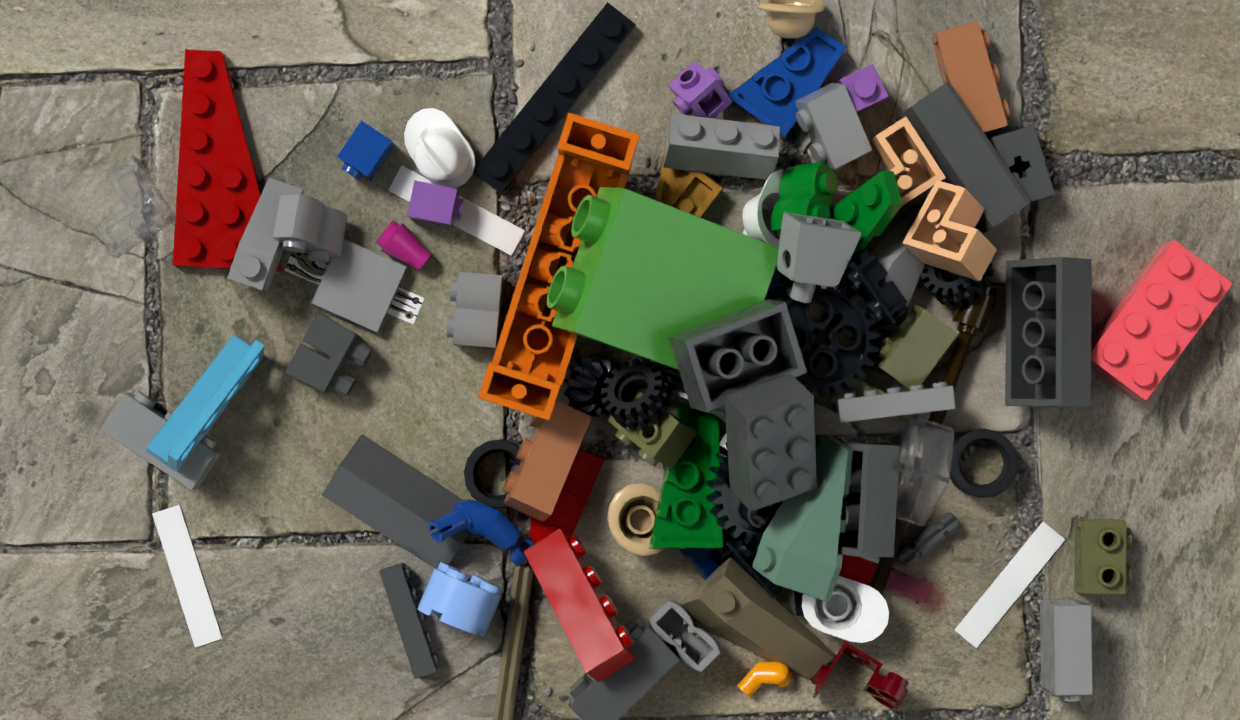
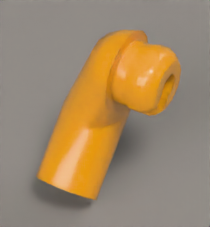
M761 661L755 664L737 686L748 697H751L762 684H777L779 687L789 685L792 680V673L786 665L780 662Z

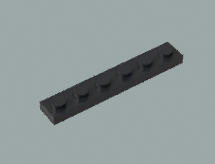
M607 2L474 168V173L502 195L634 30L636 24Z

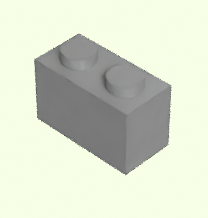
M830 83L795 101L798 109L796 119L801 129L809 134L812 141L810 151L816 162H824L829 168L837 169L872 151L845 84Z

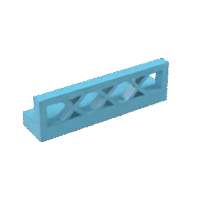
M233 334L146 447V452L177 472L263 360L265 345L255 340L250 346Z

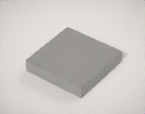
M344 239L341 258H331L311 303L379 333L408 267Z

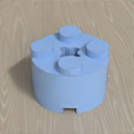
M440 562L438 568H434L417 610L428 616L433 613L438 615L441 622L485 637L502 597L500 595L502 588L475 575H472L469 581V575L460 572L459 569Z

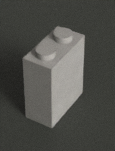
M1040 599L1041 686L1051 692L1052 696L1059 697L1060 701H1081L1082 695H1093L1091 605L1077 599Z

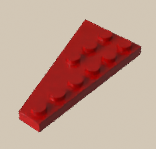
M185 49L173 266L230 269L238 245L262 194L251 152L244 134L245 130L242 119L240 118L234 97L235 93L225 56L221 51ZM280 261L276 272H283Z

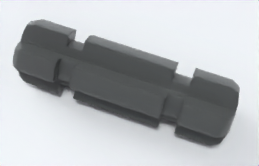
M950 512L946 513L938 519V524L935 525L933 523L911 540L912 544L909 546L905 544L900 548L896 556L903 566L911 567L919 561L918 557L920 555L924 557L945 541L946 535H953L961 528V524L955 515Z

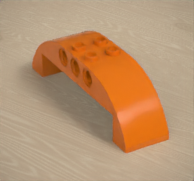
M568 112L557 147L558 156L492 363L489 362L478 395L479 399L550 421L578 336L552 327L557 311L547 307L548 290L555 273L561 266L569 268L573 266L581 240L572 236L571 228L580 202L586 195L597 197L600 187H626L640 137L639 134Z

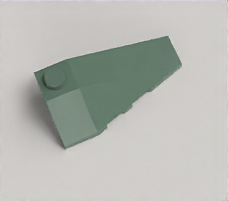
M824 435L816 447L817 489L782 502L763 533L752 565L755 570L774 584L823 601H830L842 568L843 555L838 554L839 535L840 533H845L846 520H842L841 515L843 499L849 495L853 450L830 435Z

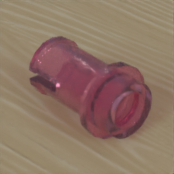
M892 568L884 590H890L915 599V604H918L919 601L927 603L933 583L927 581L925 576L920 579Z

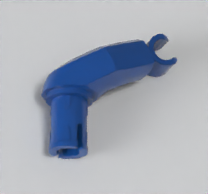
M469 499L456 502L452 512L428 523L429 531L435 528L438 530L430 534L437 543H441L454 534L464 531L484 536L501 550L511 547L510 558L517 566H524L528 562L526 556L520 550L525 551L534 545L533 541L529 539L519 540L521 532L500 511L475 500Z

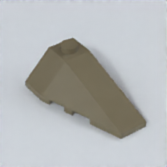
M731 557L680 603L705 629L770 661L780 662L786 665L790 671L807 679L815 675L822 664L826 665L835 656L831 650L775 598L773 599Z

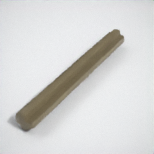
M516 565L514 569L493 720H513L534 571L529 565Z

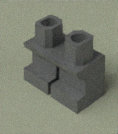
M317 312L302 341L329 355L330 359L314 349L300 344L285 373L322 392L329 393V391L343 396H349L356 383V379L341 371L343 365L349 359L364 367L373 350L358 339V334L345 328L323 313Z

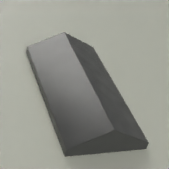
M949 81L896 118V121L901 120L905 116L908 118L946 178L942 182L966 188L984 207L985 210L975 226L982 234L1031 203Z
M361 434L343 459L322 494L434 568H438L440 562L449 565L469 535L468 532L460 531L441 543L435 542L430 534L438 530L435 528L429 531L428 523L452 512L456 502L463 499L363 434Z

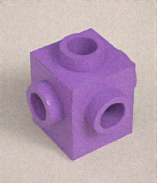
M695 61L668 84L676 96L672 102L683 115L692 114L698 117L715 118L732 103V100L722 88L724 81L719 74L711 67L705 70Z

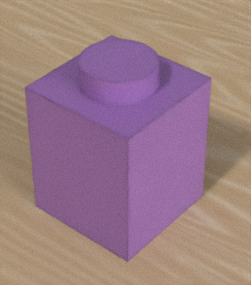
M873 64L840 79L838 82L845 84L857 115L884 103L889 97Z
M414 180L407 216L412 220L453 228L454 219L461 220L464 199L459 198L460 192L458 189Z

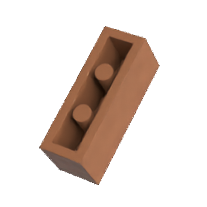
M975 21L936 32L931 40L943 83L945 84L948 81L951 83L985 135L1003 130L1008 126L1007 120L1010 119V110L1006 99H1000L997 85H1000V75L996 64H990L987 50L991 49L986 29L981 30L979 22Z
M559 401L556 402L550 421L533 416L530 426L535 427L531 439L525 438L519 448L516 458L521 460L517 472L511 471L505 481L502 491L506 492L507 496L503 504L542 522L552 515L592 416Z

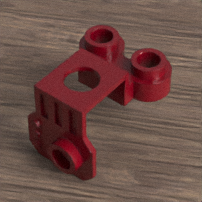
M847 642L843 643L830 667L822 664L812 681L816 685L813 698L816 699L840 656L844 653L874 671L864 691L871 694L877 702L889 709L897 710L908 693L906 687L909 684L907 680L893 672H889L887 677L879 675L878 672L883 664Z

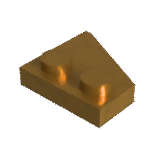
M663 154L656 201L703 218L723 192V188L702 172L664 168Z

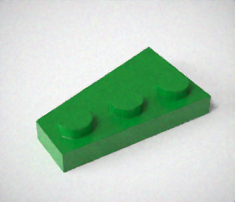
M880 171L829 209L830 219L845 221L861 232V237L849 262L854 261L857 263L854 257L865 250L864 248L873 236L881 235L902 206L894 171ZM844 274L838 284L841 286H843L846 282L844 279Z

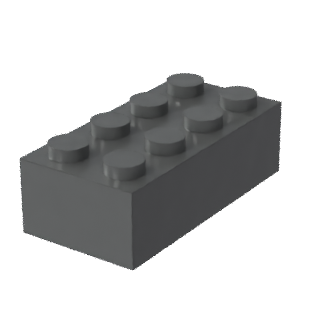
M1055 257L1006 261L1005 406L1091 407L1092 259Z

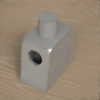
M784 212L776 266L779 272L794 281L790 297L799 302L811 303L816 285L837 286L858 244L861 232L845 221Z

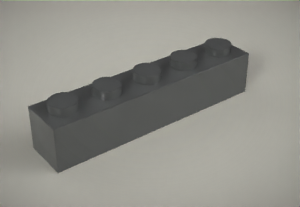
M402 562L381 569L379 572L414 679L437 672V666L440 665L439 657L436 652H432L430 644H433L430 631H425L423 625L426 622L425 615L417 610L416 601L419 600L415 587L411 588L409 579H412L409 567H404Z

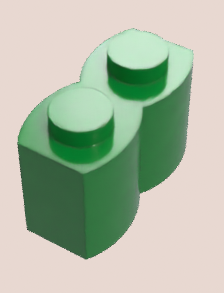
M824 162L787 167L780 181V199L776 202L772 212L771 230L780 237L784 212L830 219L829 206L838 190L837 174Z

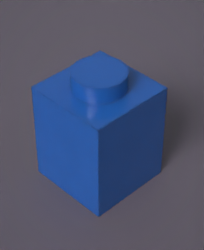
M361 120L337 156L344 162L341 169L357 180H360L363 175L372 180L395 144L392 140Z

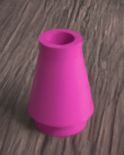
M392 220L376 241L382 247V252L413 266L417 270L424 265L431 255L403 222L400 225Z

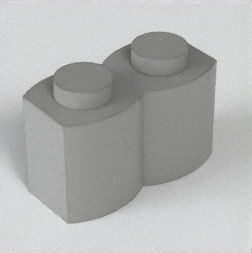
M280 195L273 238L283 243V249L287 251L304 252L308 254L307 259L311 261L328 263L329 258H341L348 215L338 209L325 206L320 201L305 195Z
M459 272L458 280L452 279L450 301L456 302L455 316H448L447 337L453 338V345L487 349L497 348L504 292L503 275Z
M666 598L649 615L651 626L656 634L665 642L675 645L682 660L691 668L702 672L720 654L713 636L702 626L694 624L687 610L679 602Z

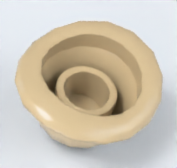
M763 0L759 3L758 8L766 10L769 27L775 35L786 39L803 37L812 30L816 14L822 12L826 5L824 0Z
M644 483L627 485L615 494L609 505L608 523L610 532L618 545L631 554L649 556L663 550L649 549L660 497V491L654 486Z

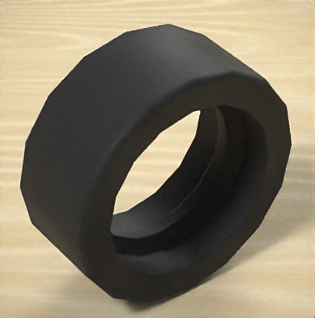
M989 429L968 430L958 436L948 449L946 457L947 474L953 485L963 493L979 498L993 497L1007 490L1015 480L1018 469L1017 452L1010 440L999 432ZM975 442L991 443L1002 455V471L997 479L989 484L979 485L972 483L961 470L960 461L962 454L968 446Z
M499 439L487 441L474 449L467 458L464 478L465 485L475 500L495 509L509 507L503 504L507 494L494 495L488 493L478 481L477 472L482 460L491 453L497 452L509 454L520 465L521 460L516 458L520 448L519 445L511 441Z

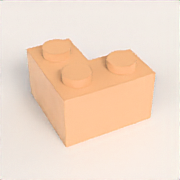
M906 116L877 134L870 141L888 170L894 171L902 206L933 187L936 180L942 181L946 178Z
M936 180L903 241V244L922 263L977 281L982 279L997 251L989 240L975 228L985 210L984 207L966 188Z

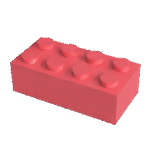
M1176 240L1163 243L1092 338L1091 368L1135 401H1146L1233 283Z

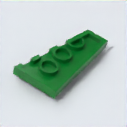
M681 403L678 406L676 417L698 434L674 467L671 469L666 466L649 549L723 548L722 527L717 524L719 518L710 513V510L716 504L706 500V496L715 492L714 489L706 485V481L716 479V474L711 472L709 468L712 466L720 467V461L716 457V454L719 453L718 416Z

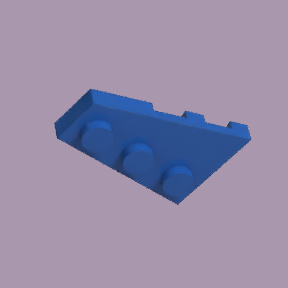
M816 27L778 58L755 73L741 86L730 92L728 96L734 105L762 124L780 126V136L785 138L797 121L796 112H798L795 101L819 89L847 47Z

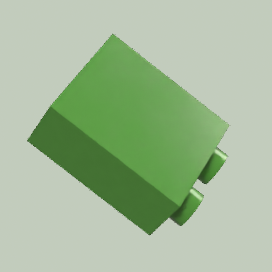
M600 187L597 197L586 195L582 199L574 215L571 233L573 237L580 239L581 243L572 268L561 266L551 281L547 294V307L557 311L552 327L641 359H647L650 362L679 372L669 337L764 301L777 265L779 248L631 190Z

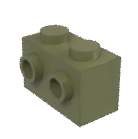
M913 304L911 308H908L907 312L898 317L896 329L889 338H884L878 344L879 352L874 354L875 357L872 360L874 365L909 390L910 386L923 383L958 335L926 309L916 304Z
M640 389L635 390L629 396L627 402L639 399L645 392ZM668 409L665 416L660 413L656 416L659 420L658 423L654 425L650 420L647 422L648 428L643 430L639 425L637 430H630L628 426L625 429L612 416L607 420L618 429L615 434L617 438L632 448L635 444L639 446L641 450L638 452V455L655 467L660 462L672 469L698 434Z
M1075 519L1074 591L1081 594H1126V586H1130L1132 578L1131 566L1126 564V549L1131 548L1132 533L1130 528H1126V521L1119 519Z

